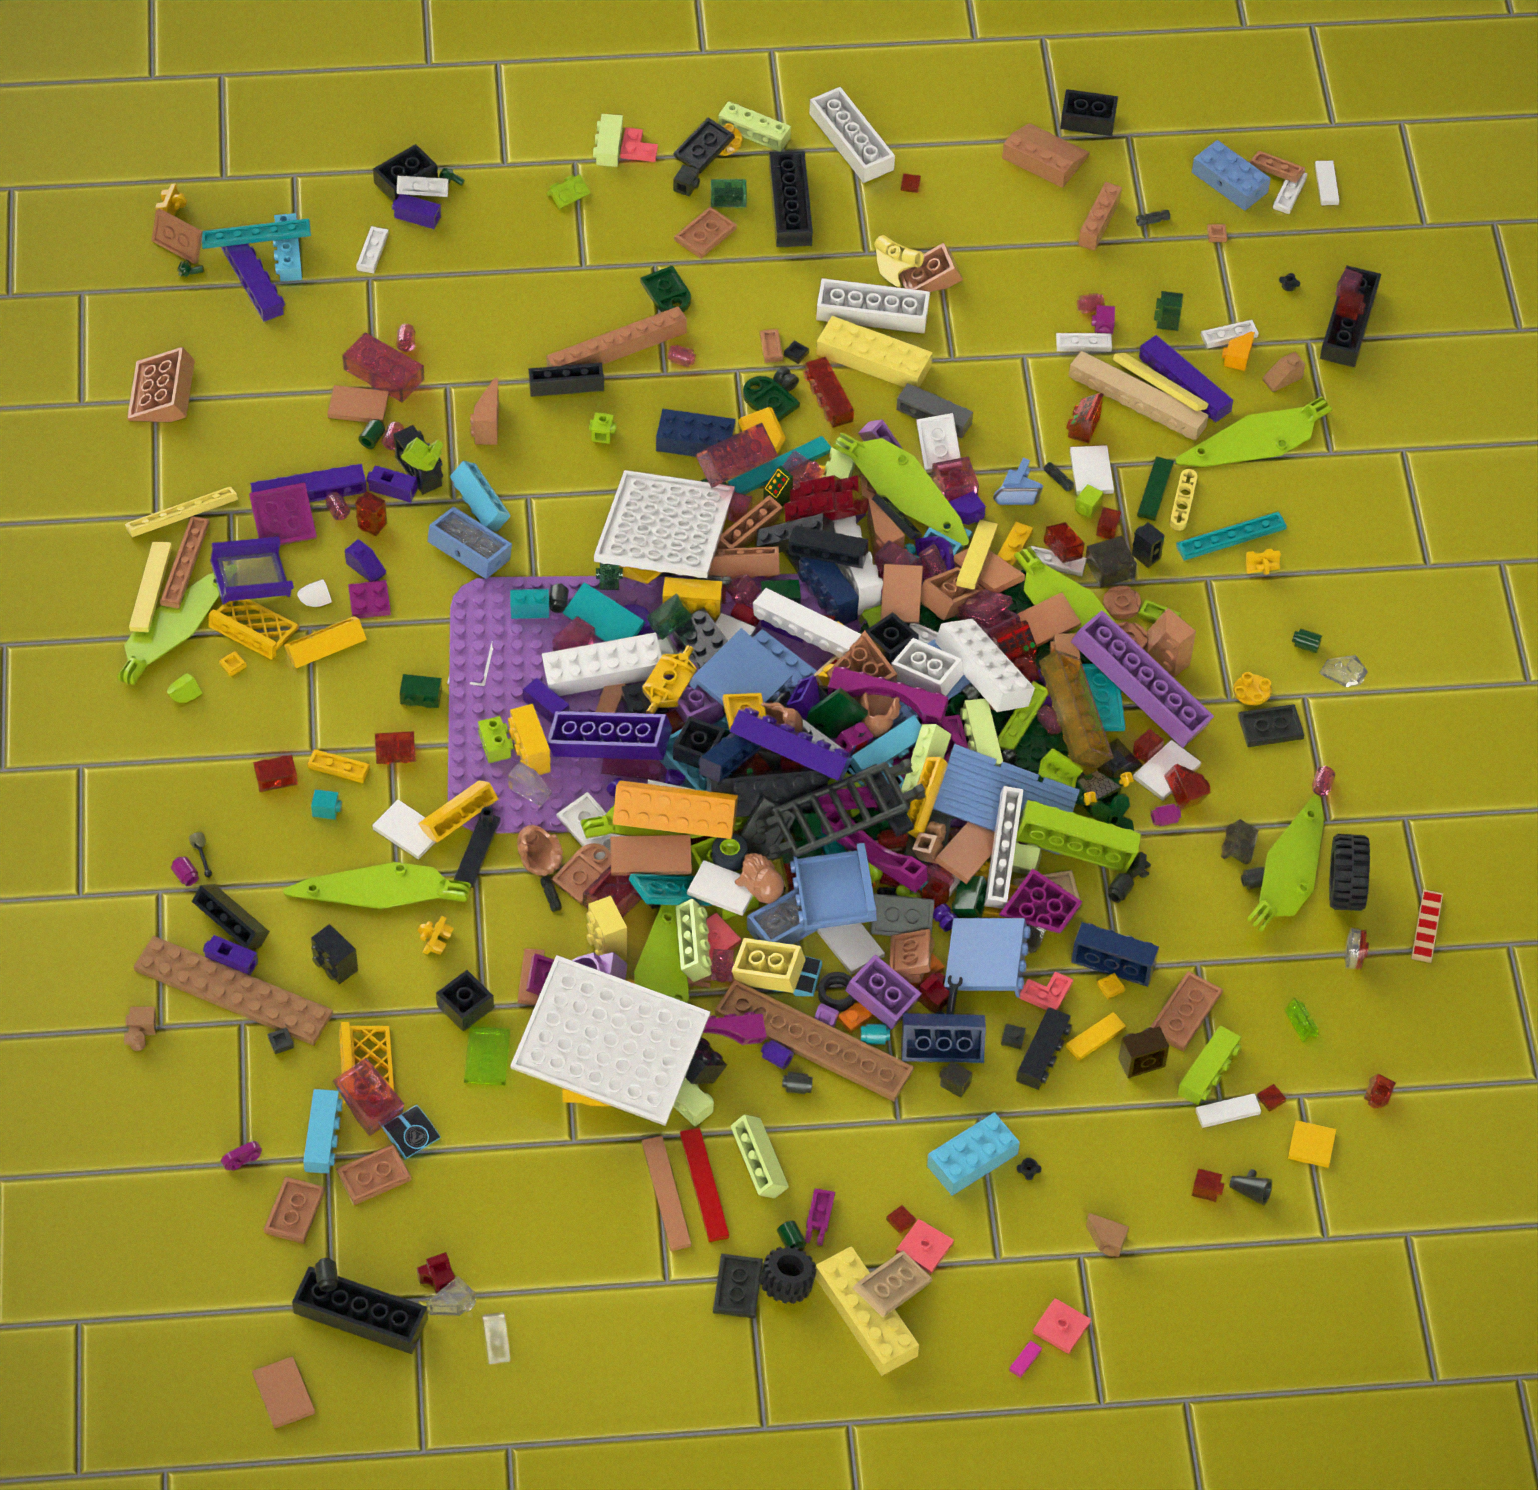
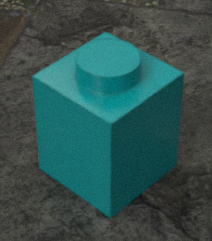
M315 790L311 804L312 817L336 820L337 812H341L342 801L339 800L338 792Z

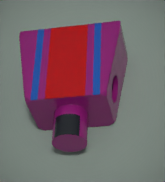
M860 722L842 731L835 740V743L848 751V756L851 757L871 744L874 737L867 726Z

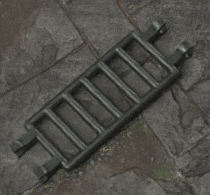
M907 758L893 767H890L887 762H883L774 807L771 811L772 817L755 821L759 835L779 826L786 842L768 847L771 860L774 861L788 852H791L794 857L801 856L910 809L908 802L926 797L924 793L925 788L922 783L903 793L895 778L899 775L913 772L910 759ZM882 771L900 803V806L890 810L872 776ZM863 779L866 780L882 811L881 814L873 817L870 816L854 784L855 782ZM846 786L864 821L854 825L836 790ZM829 794L845 829L834 832L818 800L819 797ZM811 802L827 836L816 840L800 805ZM790 809L793 810L809 844L799 848L781 813Z

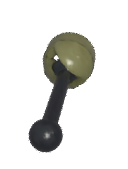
M202 832L194 833L189 837L190 844L193 848L199 850L205 869V877H211L212 871L208 868L202 849L206 844L205 835Z

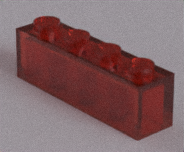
M822 357L806 362L805 371H803L806 381H809L811 392L813 395H816L819 407L823 408L826 421H830L833 428L853 422L854 409L827 358Z

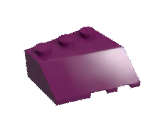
M1032 868L999 916L1025 918L1026 924L1060 934L1076 915L1082 901Z

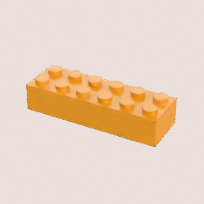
M619 781L616 785L613 824L732 839L735 830L738 795Z

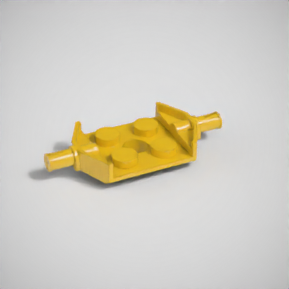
M687 645L684 652L680 654L662 655L642 687L644 695L651 702L646 714H654L659 707H678L679 698L693 675L697 672V668L689 660L691 653L694 651L693 647ZM669 674L674 675V678L671 680H666L664 678L666 675Z

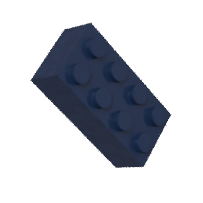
M662 409L656 435V451L730 461L735 437L736 419Z
M800 557L799 579L808 586L809 593L815 596L819 607L826 611L827 617L835 622L839 621L843 625L857 620L859 596L836 564Z
M1082 922L1074 942L1071 963L1109 975L1115 973L1118 978L1148 987L1155 970L1159 946L1151 942L1137 940L1132 936L1118 934L1113 930L1099 928L1094 924Z
M903 1013L902 1061L984 1063L985 1015Z

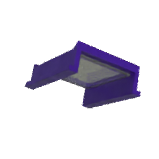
M279 537L212 543L210 562L223 605L229 601L285 595L290 597L294 586L293 582L287 581L279 557L281 543Z

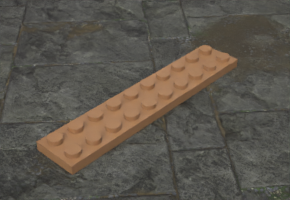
M156 936L151 938L134 965V971L277 1031L287 1027L290 1036L313 1046L333 1015V1010Z
M734 980L715 1009V1015L721 1018L728 1014L743 1016L748 1012L763 1014L767 1036L765 1039L769 1041L774 1040L795 1054L894 1102L914 1071V1066Z

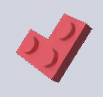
M625 127L620 158L656 162L658 144L642 143L643 129Z
M1054 972L1047 987L1028 979L1024 989L1020 992L1019 998L1045 1010L1048 1007L1059 1010L1073 984V979Z

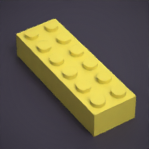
M831 316L818 338L816 351L817 356L904 388L907 383L917 387L921 386L931 368L933 353Z
M852 1246L816 1265V1280L881 1376L918 1357L919 1344L894 1309L885 1317H882L853 1289L854 1285L870 1274V1272Z

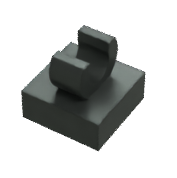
M1139 852L1127 870V874L1132 879L1138 875L1145 878L1150 874L1145 869L1151 867V864L1146 861L1147 855L1143 852Z

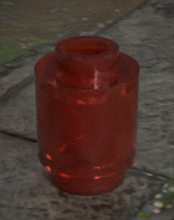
M888 829L879 833L877 839L880 845L890 850L904 847L906 842H908V834L904 833L896 837L892 829Z

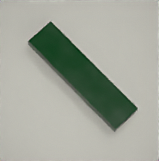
M1156 456L1138 510V517L1156 520L1174 461Z

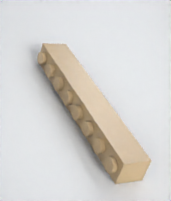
M1083 351L1070 364L1069 377L1073 380L1079 381L1089 388L1104 394L1106 397H1110L1122 405H1126L1136 412L1144 414L1152 420L1167 426L1169 429L1183 434L1187 438L1196 441L1207 427L1208 414L1193 410L1174 397Z

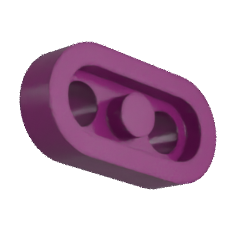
M257 1141L249 1142L225 1154L221 1159V1163L226 1170H237L241 1165L257 1160L262 1149Z

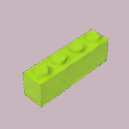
M1220 1025L1181 1081L1178 1095L1198 1106L1203 1100L1207 1101L1212 1092L1210 1090L1212 1086L1218 1085L1223 1070L1227 1071L1229 1069L1232 1057H1237L1241 1051V1036Z

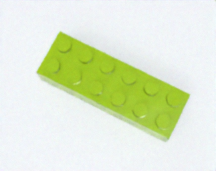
M1027 800L1020 813L1016 841L1034 844L1046 850L1126 873L1138 854L1141 833L1134 832L1131 829L1120 828L1114 824L1100 822L1094 818L1083 817L1073 812L1063 811L1057 807L1046 806L1037 801Z

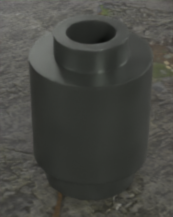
M555 584L550 587L549 607L554 613H562L567 607L569 589L563 584Z
M1262 866L1244 870L1243 875H1241L1243 887L1246 886L1248 890L1262 887L1265 868Z
M1126 873L1117 874L1108 888V898L1116 903L1125 900L1134 886L1132 877Z
M788 1072V1075L783 1076L782 1087L786 1088V1092L811 1093L813 1077L804 1073Z
M330 1258L320 1259L315 1264L317 1285L321 1291L335 1290L338 1284L336 1262Z

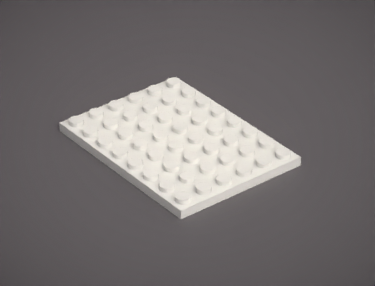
M624 470L594 554V562L707 578L731 505L735 486Z
M556 955L510 1068L666 1126L709 1019L710 1011Z

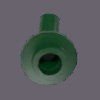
M445 167L440 171L439 178L449 179L448 184H450L451 180L461 186L465 182L463 178L454 174L452 169Z
M186 259L184 262H180L177 271H179V276L188 277L189 274L203 273L204 267L202 265L191 268L189 260Z

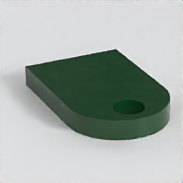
M673 265L640 278V283L661 312L675 308L676 306H673L674 303L681 304L679 308L682 312L689 308L691 293Z
M766 376L753 377L743 387L744 401L756 412L771 407L778 422L800 407V402L772 378ZM756 385V386H759L760 388H758V389H752L751 386Z
M840 687L809 710L806 722L828 738H834L839 736L842 731L864 719L868 715V710ZM815 724H822L824 727L820 728Z

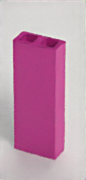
M1030 1341L1010 1366L1009 1371L1021 1378L1042 1351V1348Z

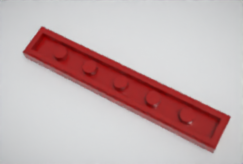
M699 1127L680 1131V1138L708 1242L728 1239L729 1232L701 1129Z

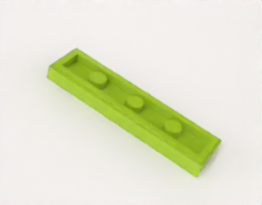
M1035 681L1032 682L1035 689L1029 706L1015 709L998 736L1000 749L1005 751L1016 748L1050 693L1048 688Z

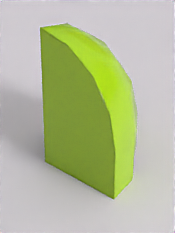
M188 673L173 682L167 690L168 695L179 703H187L203 694L195 678Z

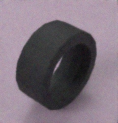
M832 972L824 976L819 983L818 998L820 1003L839 1012L853 1006L856 999L850 994L841 1000L832 999L826 994V988L830 985L841 984L847 987L852 977L843 972Z

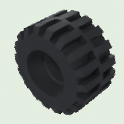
M785 1246L783 1249L778 1247L776 1251H770V1254H767L760 1276V1284L763 1291H767L766 1295L774 1297V1300L777 1302L778 1300L785 1304L787 1302L791 1304L796 1303V1301L801 1302L809 1296L812 1290L817 1270L815 1269L816 1264L812 1262L811 1256H807L805 1251H799V1248L794 1247V1249H791L790 1246Z

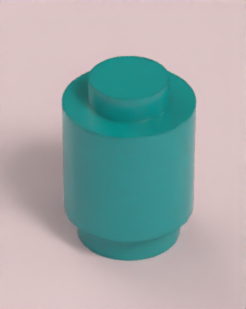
M866 1024V1026H861V1041L866 1042V1044L885 1045L886 1041H890V1028H886V1024Z

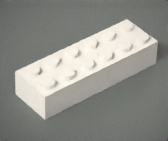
M841 87L810 99L809 114L863 183L894 170L895 155Z
M822 279L816 320L828 322L831 316L860 326L925 333L930 292Z
M856 516L833 521L834 533L862 538L861 528L856 524ZM870 551L868 552L863 569L837 564L839 570L859 596L858 615H861L865 609L873 608L882 603L881 590L883 589L882 578L878 577V569L872 563Z
M973 619L942 623L940 625L935 643L942 651L962 659L963 674L996 712L1029 706L1035 688Z
M650 633L542 653L548 687L558 696L601 689L604 686L647 680L660 660L661 653L657 634Z

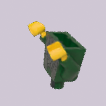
M1094 771L1088 775L1082 772L1076 780L1075 788L1079 789L1076 804L1083 805L1090 815V803L1101 801L1104 804H1111L1114 797L1120 795L1121 787H1127L1130 782L1134 781L1132 773L1125 772L1120 777L1112 778L1100 771Z

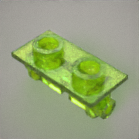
M1293 998L1285 1008V1012L1302 1042H1305L1309 1036L1312 1038L1318 1036L1319 1028L1315 1025L1313 1019H1307L1310 1017V1014L1305 1004Z

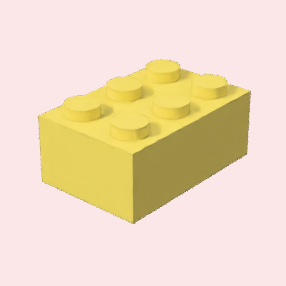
M608 896L589 903L588 913H586L589 921L586 924L589 932L587 934L589 944L591 946L594 945L595 953L598 956L614 952L623 961L626 960L627 926L612 897Z
M744 938L732 973L736 981L746 986L794 993L806 959L801 946Z

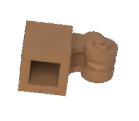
M932 821L926 828L927 834L919 832L912 850L918 860L937 864L935 859L944 847L942 842L945 839L946 825Z
M130 1007V1014L126 1015V1027H129V1032L124 1033L125 1045H130L131 1049L135 1051H141L145 1048L144 1035H155L157 1017L155 1007Z

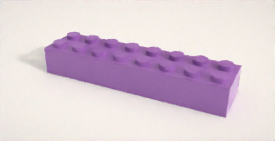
M1100 611L1080 628L1072 639L1071 643L1182 748L1202 732L1214 716L1103 611Z

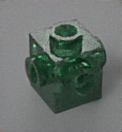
M600 562V568H596V579H600V590H619V579H623V568H619V565L603 564Z

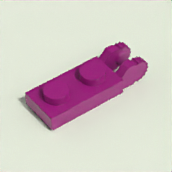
M814 1189L806 1226L805 1241L807 1243H810L812 1229L820 1230L817 1239L818 1245H823L835 1192Z

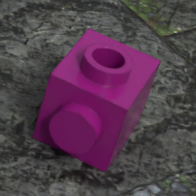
M1097 305L1096 315H1092V326H1095V333H1111L1113 335L1115 306Z

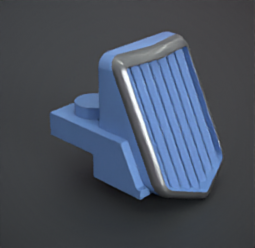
M1023 457L1017 472L1009 469L1002 487L994 493L993 499L997 504L1034 505L1038 503L1043 485L1027 478L1031 470L1028 467L1030 460Z

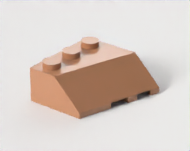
M1168 608L1147 631V653L1171 676L1175 677L1190 666L1196 631Z
M866 631L861 634L856 643L851 645L850 650L827 672L829 681L834 667H846L857 673L865 672L872 677H883L888 681L897 683L896 671ZM862 696L855 697L854 699L858 702Z

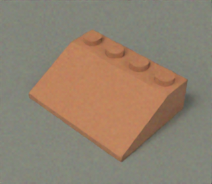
M1029 123L1013 132L1005 141L1002 158L1063 188L1088 158L1090 152Z
M183 347L136 361L127 417L129 421L173 422L186 418L195 360Z

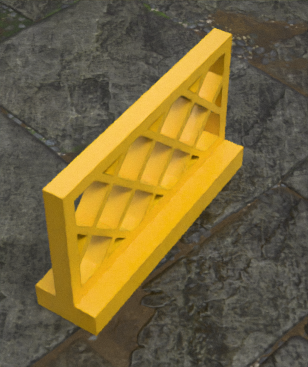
M250 599L238 600L243 603L240 606H233L235 601H229L217 611L213 609L209 613L208 627L271 660L276 656V651L299 629L298 624ZM248 610H257L259 613L249 614ZM235 611H245L246 615L235 616ZM231 612L232 616H226L222 613ZM264 618H272L275 622L265 623ZM261 619V623L251 624L250 620ZM247 620L248 624L243 625L237 621ZM288 626L290 629L281 631L280 627ZM277 627V631L267 632L266 628ZM263 628L264 633H258L253 629ZM270 637H279V640L275 642Z
M341 1022L339 1043L343 1102L352 1103L353 1100H394L389 1026H350L349 1022ZM353 1032H361L366 1037L359 1042L353 1037ZM375 1033H385V1038L380 1042L373 1035ZM368 1039L377 1045L371 1051L363 1045ZM359 1048L367 1054L362 1059L358 1058L354 1053ZM379 1048L386 1053L382 1060L374 1054ZM369 1057L377 1062L373 1068L365 1063ZM359 1066L368 1071L363 1077L356 1073V1069ZM380 1066L388 1071L384 1077L376 1072ZM371 1074L379 1080L374 1086L366 1081ZM383 1083L389 1088V1093H381L377 1088ZM363 1084L369 1091L367 1093H357V1087Z

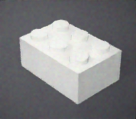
M914 638L892 662V667L897 673V681L913 688H923L931 693L939 692L945 696L964 675L962 659Z

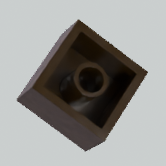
M1160 1026L1156 1028L1150 1027L1136 1034L1130 1033L1122 1038L1118 1059L1127 1078L1166 1066L1169 1044Z

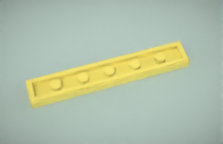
M1126 353L1114 354L1113 361L1193 410L1201 411L1207 409V402Z
M227 487L126 523L125 526L131 537H135L236 501L238 497L232 487Z
M979 520L957 578L956 586L975 590L997 531V523Z
M152 542L129 625L130 631L149 632L172 550L170 542Z

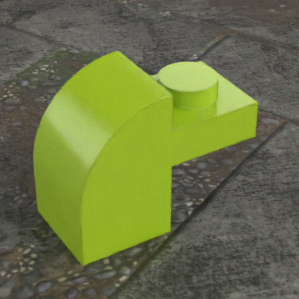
M415 438L407 445L401 458L417 469L429 471L435 467L442 454L440 450L444 444L436 440L428 446L419 438Z

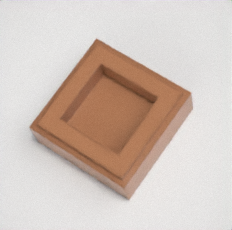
M1225 224L1207 225L1209 242H1227Z

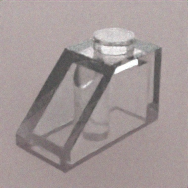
M1353 655L1328 659L1319 673L1338 684L1349 687L1360 685L1368 671L1358 657Z
M519 762L508 774L509 788L540 807L552 794L551 789L540 775L522 762Z
M457 1276L426 1302L428 1314L460 1316L465 1311L468 1312L474 1307L476 1303L475 1292Z
M504 1312L483 1315L489 1364L510 1361Z

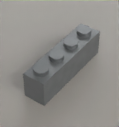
M907 383L897 398L896 410L916 419L953 413L956 433L959 438H963L972 424L973 412L969 409Z

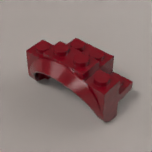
M835 475L800 482V488L790 490L791 502L784 504L785 522L824 514L831 521L867 513L869 499L862 496L861 477L857 475L840 479Z

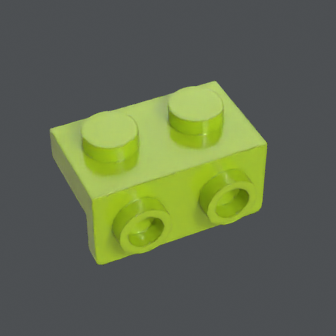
M581 174L577 176L570 175L564 179V183L559 184L557 182L549 187L550 190L546 194L547 196H552L559 210L591 193Z
M1051 749L1041 759L1038 774L1043 779L1046 777L1075 788L1077 777L1083 772V767L1057 750Z

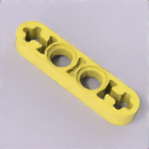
M1192 469L1183 470L1180 476L1170 519V526L1176 531L1184 530L1187 526L1197 482V473ZM1187 477H1191L1189 484L1186 483ZM1187 490L1190 492V494L1183 495L1181 491ZM1180 504H1183V505H1185L1187 508L1184 509V510H1181V509H1179L1177 506L1180 505ZM1178 516H1182L1180 523H1177Z

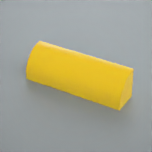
M353 616L284 644V647L294 667L299 668L367 639L359 618Z
M941 757L926 758L917 784H923L926 797L911 801L910 809L907 813L914 825V829L908 833L916 839L919 832L925 833L948 767V763Z
M479 780L423 819L418 825L432 841L438 843L480 813L484 807H488L497 801L498 797L489 782Z

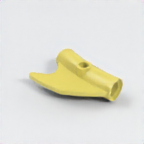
M885 235L879 236L875 241L880 274L891 284L901 288L900 273L911 267H920L924 261L923 253L904 247Z

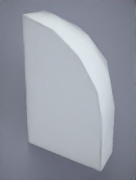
M324 580L306 585L297 593L300 601L307 606L318 607L332 602Z

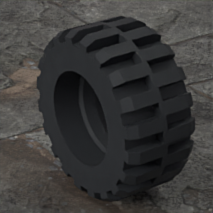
M1337 834L1333 837L1330 858L1329 901L1330 907L1335 910L1362 911L1366 907L1370 873V841L1367 836Z

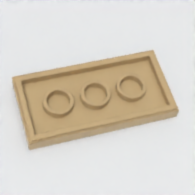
M902 1250L857 1282L853 1289L876 1312L885 1317L929 1285L933 1279Z

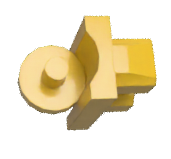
M171 184L169 190H162L161 199L163 203H157L155 209H162L175 216L179 208L186 206L187 200L183 193L178 192L177 185Z
M1266 549L1263 553L1257 554L1254 551L1247 552V574L1263 572L1264 575H1268L1271 570L1280 569V551Z
M441 915L434 928H432L433 923L430 921L427 924L419 925L420 939L425 941L426 938H429L423 953L428 955L432 951L441 955L447 943L437 938L441 936L448 940L454 929L445 923L446 917Z

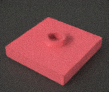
M717 913L706 919L709 929V956L711 961L714 962L741 943V938Z
M918 1219L896 1249V1254L903 1250L923 1270L932 1274L954 1244V1239Z
M1055 1298L1033 1329V1334L1070 1354L1091 1323V1319Z

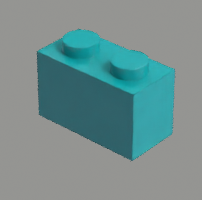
M549 589L510 590L511 619L549 618Z

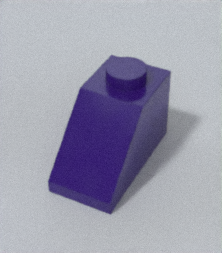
M975 491L949 502L959 515L962 524L970 525L985 518L986 506Z
M357 539L345 549L346 564L369 582L378 581L386 574L385 568L373 550L361 540Z
M814 675L798 681L786 705L788 708L798 711L804 720H807L809 710L820 702L817 679Z

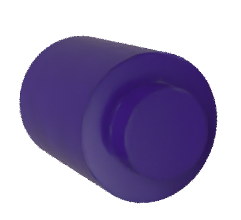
M774 1040L766 1042L761 1049L763 1053L762 1058L783 1070L788 1067L794 1056V1052Z

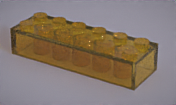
M1055 650L1040 660L1039 663L1041 673L1047 684L1046 689L1052 699V707L1058 717L1057 722L1063 732V740L1067 744L1069 757L1072 762L1097 769L1114 757L1079 657Z

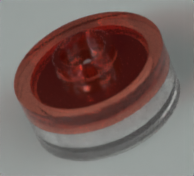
M1350 928L1345 946V968L1362 969L1364 958H1367L1369 942H1366L1367 930Z

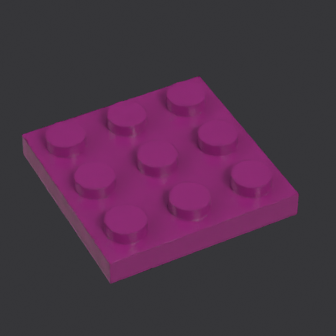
M305 482L249 493L258 539L279 537L280 545L317 538Z

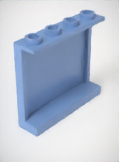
M741 628L693 675L689 685L694 690L700 686L722 706H724L723 694L761 693L763 702L769 703L770 701L775 702L779 698L782 689L787 690L793 683L791 679L794 672Z
M865 843L857 844V851L801 859L793 856L794 861H790L791 872L796 873V877L793 878L794 890L798 889L799 894L795 895L797 907L801 906L798 916L799 922L804 923L805 931L877 921Z
M954 918L944 987L950 991V985L947 980L949 975H952L951 981L953 984H957L960 977L963 978V983L958 987V990L1015 991L1016 997H1020V989H1024L1022 973L1026 972L1024 957L1028 955V943L1026 941L1027 938H1030V926H1027L1025 918Z

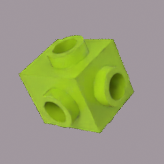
M595 412L594 420H590L589 424L591 441L610 444L611 436L616 433L617 423H614V415Z

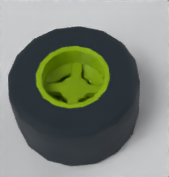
M734 833L732 839L717 837L712 845L713 863L733 872L742 869L745 855L748 854V847L744 838Z

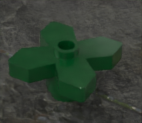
M1126 794L1115 796L1111 804H1104L1101 801L1090 803L1091 815L1099 819L1100 822L1114 824L1117 827L1134 831L1133 821L1123 816L1130 807L1129 797Z

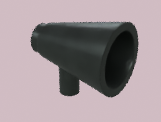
M1253 1169L1248 1172L1247 1176H1232L1229 1184L1230 1188L1263 1206L1266 1205L1272 1190V1179L1256 1177L1257 1172Z

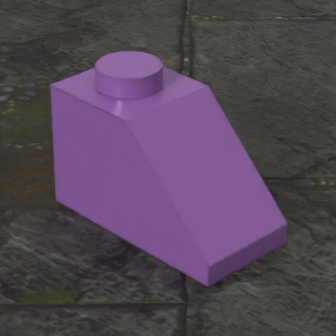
M883 419L868 422L858 433L863 441L883 438L902 449Z

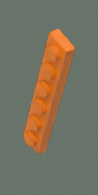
M932 953L930 972L924 973L921 983L910 984L916 989L919 988L932 973L936 975L938 972H943L945 966ZM857 1002L839 1014L837 1020L849 1033H852L876 1016Z

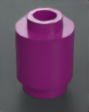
M1174 803L1155 807V810H1151V819L1154 826L1159 825L1161 827L1178 823L1179 818H1181L1180 808L1176 807Z
M180 856L172 862L171 870L182 884L191 886L198 881V871L188 857Z

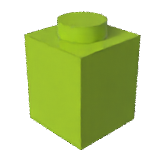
M1087 484L1076 498L1075 511L1091 518L1101 506L1104 492Z

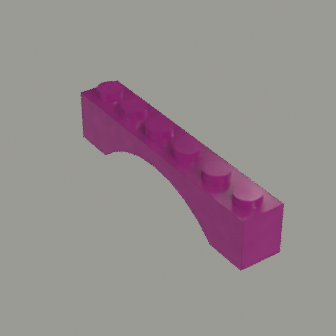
M834 667L828 685V695L841 687L853 698L863 696L864 693L891 698L899 697L900 701L915 711L922 721L940 726L948 706V697L942 693H931L920 687H909L902 682L894 683L883 677H872L865 672L857 673L846 667Z
M837 811L826 813L834 832L845 829ZM821 824L822 833H824L825 835H827L826 832H825V830H824V828H823V826H822V824ZM862 830L836 841L850 851H857V844L865 843L868 862L915 893L928 880L926 865L912 856L901 855L885 848Z
M748 1012L743 1016L728 1014L723 1018L709 1016L703 1033L723 1035L741 1045L762 1043L767 1037L763 1014H756V1012Z

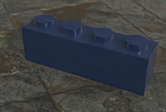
M731 733L700 757L699 774L720 782L759 751L761 746Z

